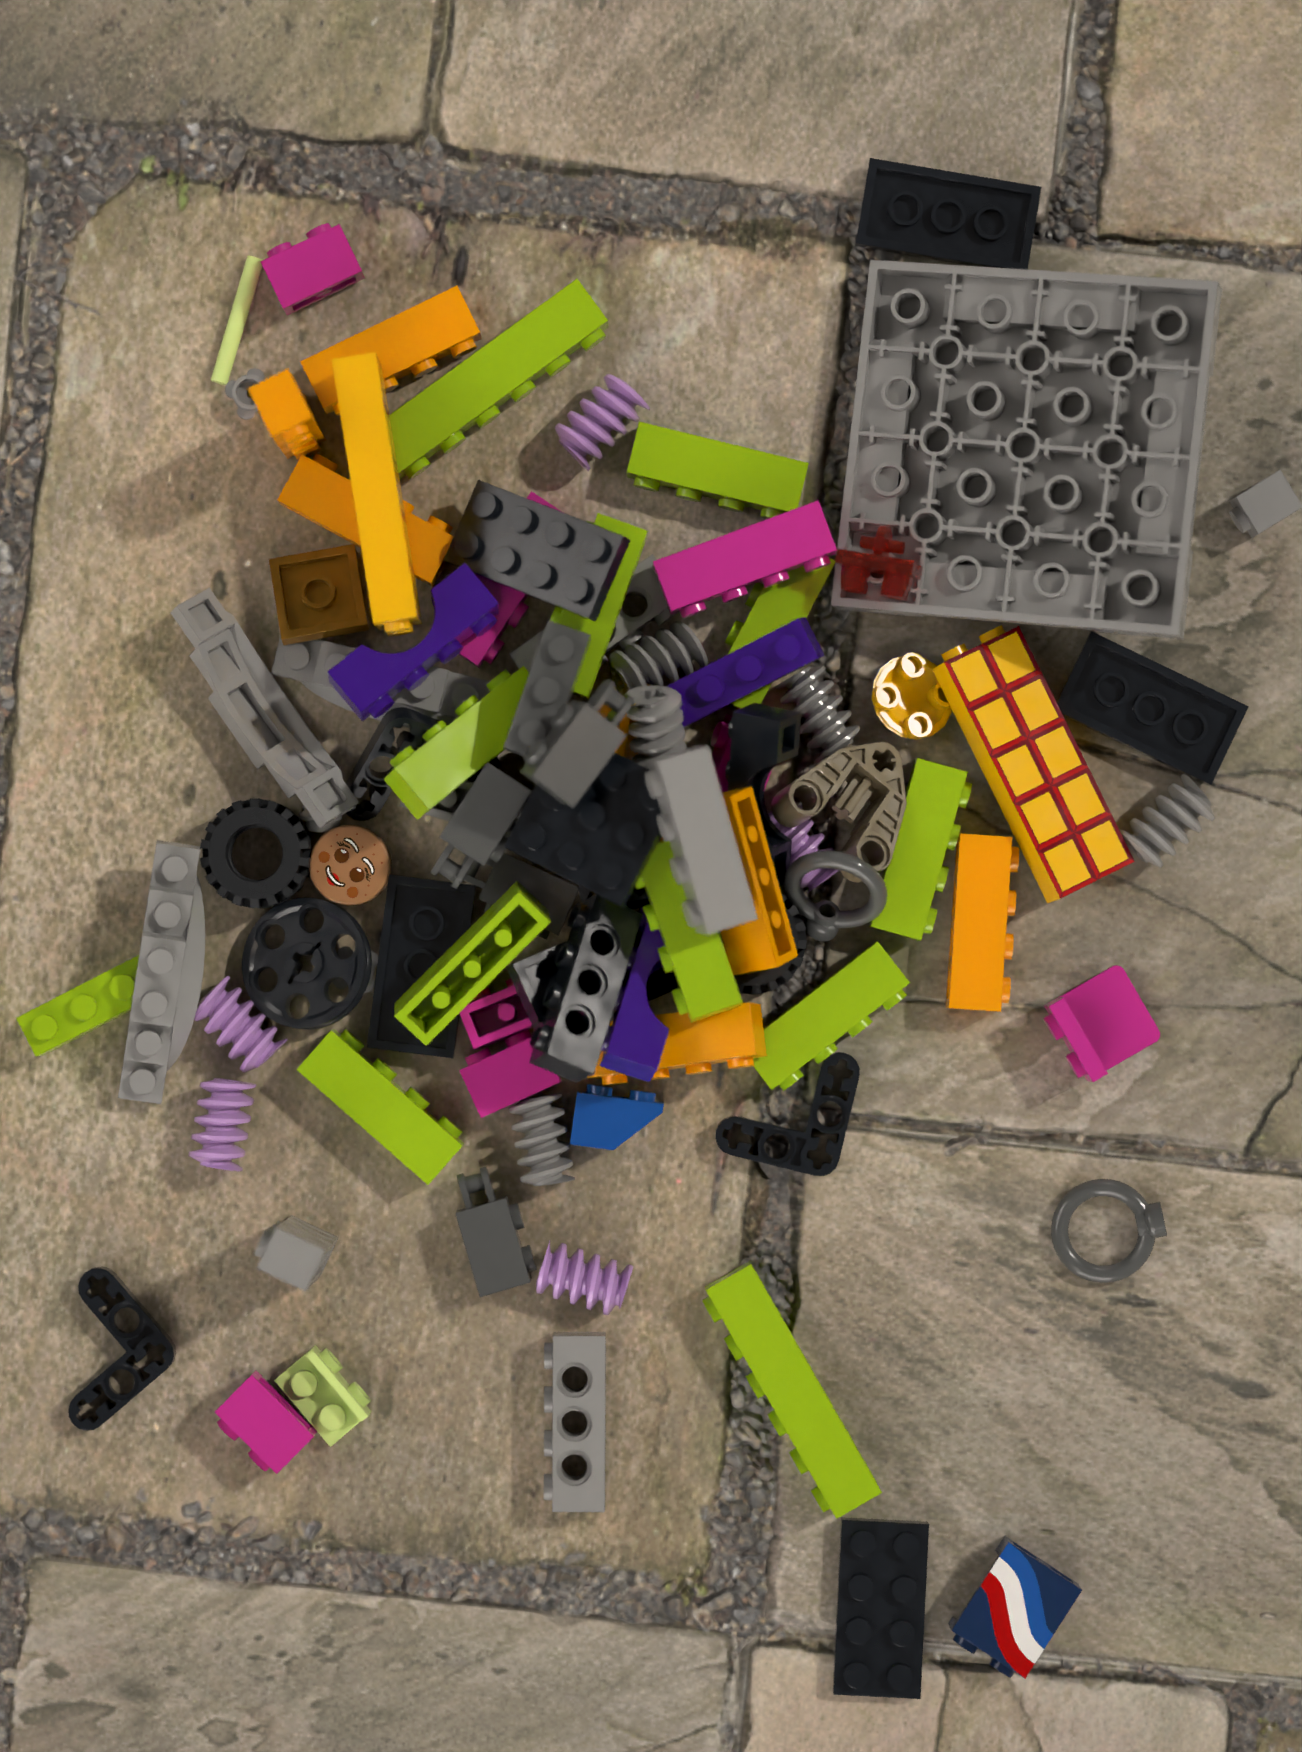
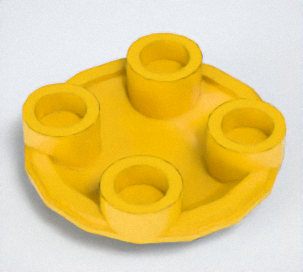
M915 652L893 658L880 668L873 681L872 702L876 715L888 730L902 738L919 740L931 737L946 725L952 709L932 670L937 665Z

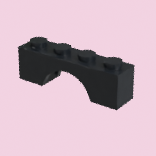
M753 703L733 711V717L728 727L731 748L725 777L728 781V791L752 786L779 886L783 885L784 875L790 866L792 839L784 835L770 819L765 806L764 788L766 779L775 765L798 755L801 712Z

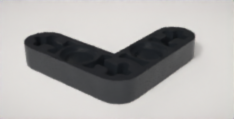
M406 707L393 708L383 716L346 781V785L357 798H361L367 790L366 780L370 782V801L363 799L360 804L346 812L349 817L359 821L370 820L376 817L392 792L384 778L394 767L392 766L385 772H376L370 768V763L373 759L380 756L393 759L408 746L417 751L427 743L422 736L436 725L439 720ZM404 723L408 724L410 732L403 730L396 740V748L392 745L395 740L393 727L401 728ZM498 756L489 762L499 769ZM483 768L469 778L468 781L475 782Z
M835 1052L822 1062L805 1132L741 1116H730L724 1118L716 1128L715 1139L718 1147L723 1152L732 1156L809 1175L825 1176L836 1169L840 1159L858 1085L860 1068L857 1061L849 1054ZM839 1059L846 1060V1068L852 1070L851 1078H843L839 1091H848L846 1100L834 1094L821 1095L823 1085L832 1089L834 1076L827 1073L829 1065H837ZM833 1101L841 1107L842 1118L834 1126H824L817 1118V1110L824 1102ZM738 1123L741 1124L742 1133L754 1136V1127L764 1129L758 1139V1154L748 1153L752 1144L743 1141L738 1142L736 1148L729 1147L728 1139L722 1137L723 1130H731L733 1124ZM813 1128L827 1134L838 1133L835 1143L827 1139L825 1152L832 1155L830 1163L823 1162L820 1168H814L813 1160L807 1157L808 1151L816 1150L819 1144V1136L811 1137ZM775 1133L785 1135L790 1143L788 1153L781 1158L770 1157L764 1149L766 1139Z
M103 1266L94 1267L84 1273L78 1285L79 1295L124 1348L126 1353L80 1391L70 1402L68 1412L71 1422L77 1428L85 1431L94 1430L105 1423L167 1370L176 1357V1346L170 1336L118 1275L110 1268ZM92 1276L98 1280L103 1277L108 1279L110 1283L105 1289L113 1299L117 1297L119 1292L125 1298V1300L115 1304L108 1314L102 1309L103 1306L109 1304L107 1299L102 1294L92 1296L89 1292L93 1286L90 1281ZM128 1307L137 1312L140 1322L137 1329L133 1332H124L118 1328L115 1317L120 1309ZM150 1342L153 1346L162 1343L166 1348L162 1354L165 1362L161 1364L158 1360L152 1361L143 1369L150 1374L147 1379H144L139 1367L130 1362L128 1358L134 1355L138 1363L149 1353V1349L146 1346L147 1343ZM124 1369L133 1375L135 1384L130 1392L121 1394L112 1388L110 1379L114 1371ZM101 1384L106 1396L117 1404L112 1408L107 1400L97 1408L96 1414L99 1418L96 1421L91 1416L84 1420L79 1415V1412L83 1409L80 1401L84 1399L85 1402L90 1403L102 1394L95 1387Z

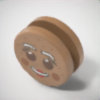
M342 825L327 831L318 839L310 855L309 871L317 890L328 900L346 906L362 905L379 896L387 886L389 874L391 875L392 871L391 855L384 841L373 831L357 825Z

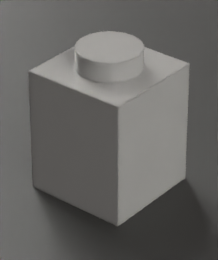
M1281 470L1229 501L1233 507L1229 513L1234 524L1241 533L1248 531L1251 538L1302 508L1301 502Z

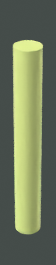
M249 255L246 258L212 373L211 381L227 385L261 273V261L263 260Z

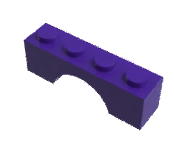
M466 563L431 589V601L435 611L434 622L427 636L418 645L400 653H382L360 645L327 671L330 684L362 722L370 715L374 719L383 715L395 703L392 699L405 687L408 691L417 688L428 678L429 673L427 670L439 660L443 664L451 661L462 651L463 646L461 643L473 633L477 637L485 634L496 624L497 619L495 616L499 614V602Z
M801 617L666 687L672 688L681 694L682 705L680 709L683 712L684 720L681 725L686 728L730 703L793 673L825 655L806 617Z
M641 905L638 911L643 914L638 929L640 935L636 947L633 946L626 968L628 974L624 986L621 985L614 1007L616 1013L612 1026L609 1025L601 1050L603 1051V1056L599 1066L650 1083L658 1069L669 1029L656 1018L647 1000V979L655 971L663 968L657 948L664 946L659 929L651 932L643 906Z

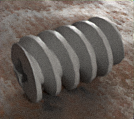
M675 621L670 625L669 630L664 628L657 630L654 638L652 636H645L640 640L639 645L636 643L628 644L625 647L624 653L621 651L612 652L609 656V666L616 690L624 696L628 690L647 686L649 682L652 685L663 686V675L671 683L679 680L677 668L680 667L686 675L694 672L693 660L703 668L708 665V658L694 632L683 622Z
M824 665L809 666L773 687V689L787 687V692L780 699L781 703L796 702L797 705L792 711L801 712V718L804 717L806 719L800 726V734L814 733V736L806 745L808 749L822 747L823 751L815 760L816 763L854 742L853 738L860 731L859 725L844 726L845 722L852 715L850 710L836 712V707L843 700L842 696L827 697L826 694L833 687L834 682L832 680L818 681V678L825 670Z
M658 685L641 686L628 690L626 694L634 698L633 704L635 705L631 706L627 712V717L631 720H636L628 726L629 734L637 737L630 742L632 751L639 753L632 758V761L649 769L648 760L686 749V743L683 741L685 730L681 725L684 721L683 712L680 709L682 705L681 694L672 688Z
M1185 774L1181 775L1185 788L1175 783L1168 786L1172 800L1163 795L1155 798L1159 812L1148 806L1142 810L1146 823L1136 818L1129 821L1133 835L1120 830L1127 846L1145 863L1150 862L1161 868L1163 866L1159 855L1161 850L1174 856L1176 851L1171 842L1173 839L1184 844L1189 842L1184 829L1189 827L1200 833L1202 831L1198 821L1200 815L1211 821L1215 819L1210 807L1212 805L1195 782Z
M562 1093L525 1098L509 1108L510 1114L523 1116V1120L512 1125L513 1131L522 1132L526 1135V1137L514 1143L515 1148L528 1150L526 1156L517 1160L518 1165L531 1168V1172L520 1177L521 1183L543 1186L575 1180L573 1176L562 1174L563 1171L573 1166V1161L559 1157L560 1154L570 1149L569 1142L557 1140L558 1136L568 1131L567 1125L554 1123V1120L564 1115L565 1111L564 1108L551 1105L552 1102L562 1097Z

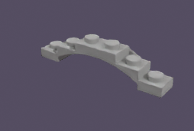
M208 588L177 605L171 612V615L194 646L195 650L189 656L214 691L208 699L257 770L265 765L288 799L294 795L299 797L319 828L353 809L359 802L344 782L342 771L284 694L235 617L225 611L212 590Z
M280 634L271 674L300 681L306 688L321 698L354 712L330 684L327 671L356 648L324 640H311L283 645ZM432 666L427 670L429 676L422 684L412 691H408L405 687L392 698L395 703L388 711L397 707H406L451 724L458 718L454 710L474 694L481 700L491 692L486 687L490 681ZM386 711L383 715H381L380 717L376 718L375 720L381 721L382 718H383V716H384L388 711ZM404 723L402 727L409 728V725Z
M161 840L156 842L118 1098L156 1104L162 1103L166 1072L181 1054L194 1022L202 986L205 958L204 905L200 882L196 875L200 846Z

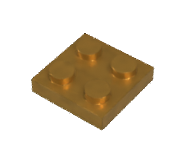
M355 544L269 559L283 645L369 630Z

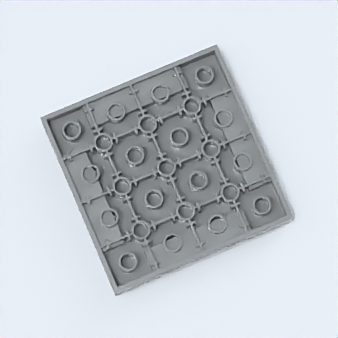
M870 260L831 606L837 610L915 617L926 615L1090 629L1101 633L1184 640L1193 558L1191 545L1209 382L1210 376H1213L1222 287L1219 282Z

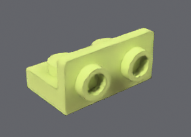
M315 1345L274 1381L331 1447L359 1422L365 1420L370 1415L371 1410L367 1405L371 1400L355 1381L349 1385L341 1376L339 1371L343 1367L329 1349L325 1348L321 1352Z

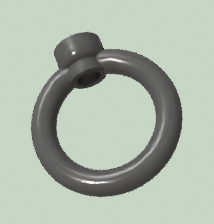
M816 851L803 855L788 867L783 879V888L788 901L792 906L795 905L800 914L806 918L804 924L807 934L819 941L832 940L837 935L839 928H853L871 922L881 914L887 902L886 884L877 870L866 861L843 852ZM831 868L853 874L863 881L869 889L870 898L860 908L840 911L838 906L831 901L823 900L816 904L810 900L802 891L801 880L808 872L817 869Z
M1111 1179L1090 1180L1071 1189L1056 1207L1051 1224L1052 1243L1061 1262L1075 1275L1085 1280L1099 1283L1119 1281L1134 1274L1149 1258L1154 1247L1155 1238L1167 1236L1160 1202L1148 1204L1144 1197L1134 1188ZM1108 1196L1116 1198L1125 1203L1135 1215L1138 1229L1136 1245L1125 1259L1112 1265H1096L1087 1262L1076 1253L1069 1239V1222L1074 1211L1083 1202L1094 1197Z

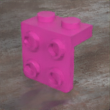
M1118 965L1109 967L1044 1005L1049 1015L1043 1019L1055 1040L1063 1038L1071 1053L1065 1057L1078 1079L1085 1076L1087 1081L1095 1082L1107 1075L1108 1069L1152 1045L1160 1038V1031L1125 970Z

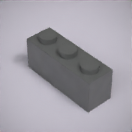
M548 620L504 744L506 751L525 757L528 749L537 740L541 739L543 741L553 727L551 720L554 714L565 703L569 704L591 643V635Z

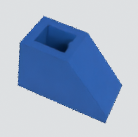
M587 1084L586 1092L577 1091L570 1145L614 1150L662 1114L664 1102L655 1101L656 1093L630 1090L628 1098L613 1096V1087Z

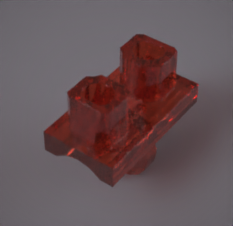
M880 525L876 537L861 536L860 548L873 550V554L837 549L835 562L842 566L841 589L846 592L867 594L870 572L884 574L881 596L906 601L913 579H921L923 567L916 565V561L889 557V553L903 555L905 551L904 541L892 540V529L890 526Z

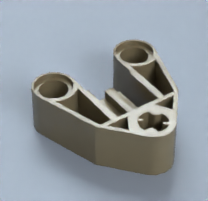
M875 742L841 748L828 756L773 797L771 811L774 818L785 827L793 828L801 825L823 809L830 797L836 794L845 780L848 784L831 807L836 811L834 814L839 820L844 818L849 823H852L867 800L871 803L851 831V837L840 852L856 856L862 859L861 852H863L867 856L869 864L878 873L884 870L891 862L907 805L902 759L898 750L887 742ZM793 796L799 799L802 809L795 804ZM840 870L846 879L852 882H863L853 874Z

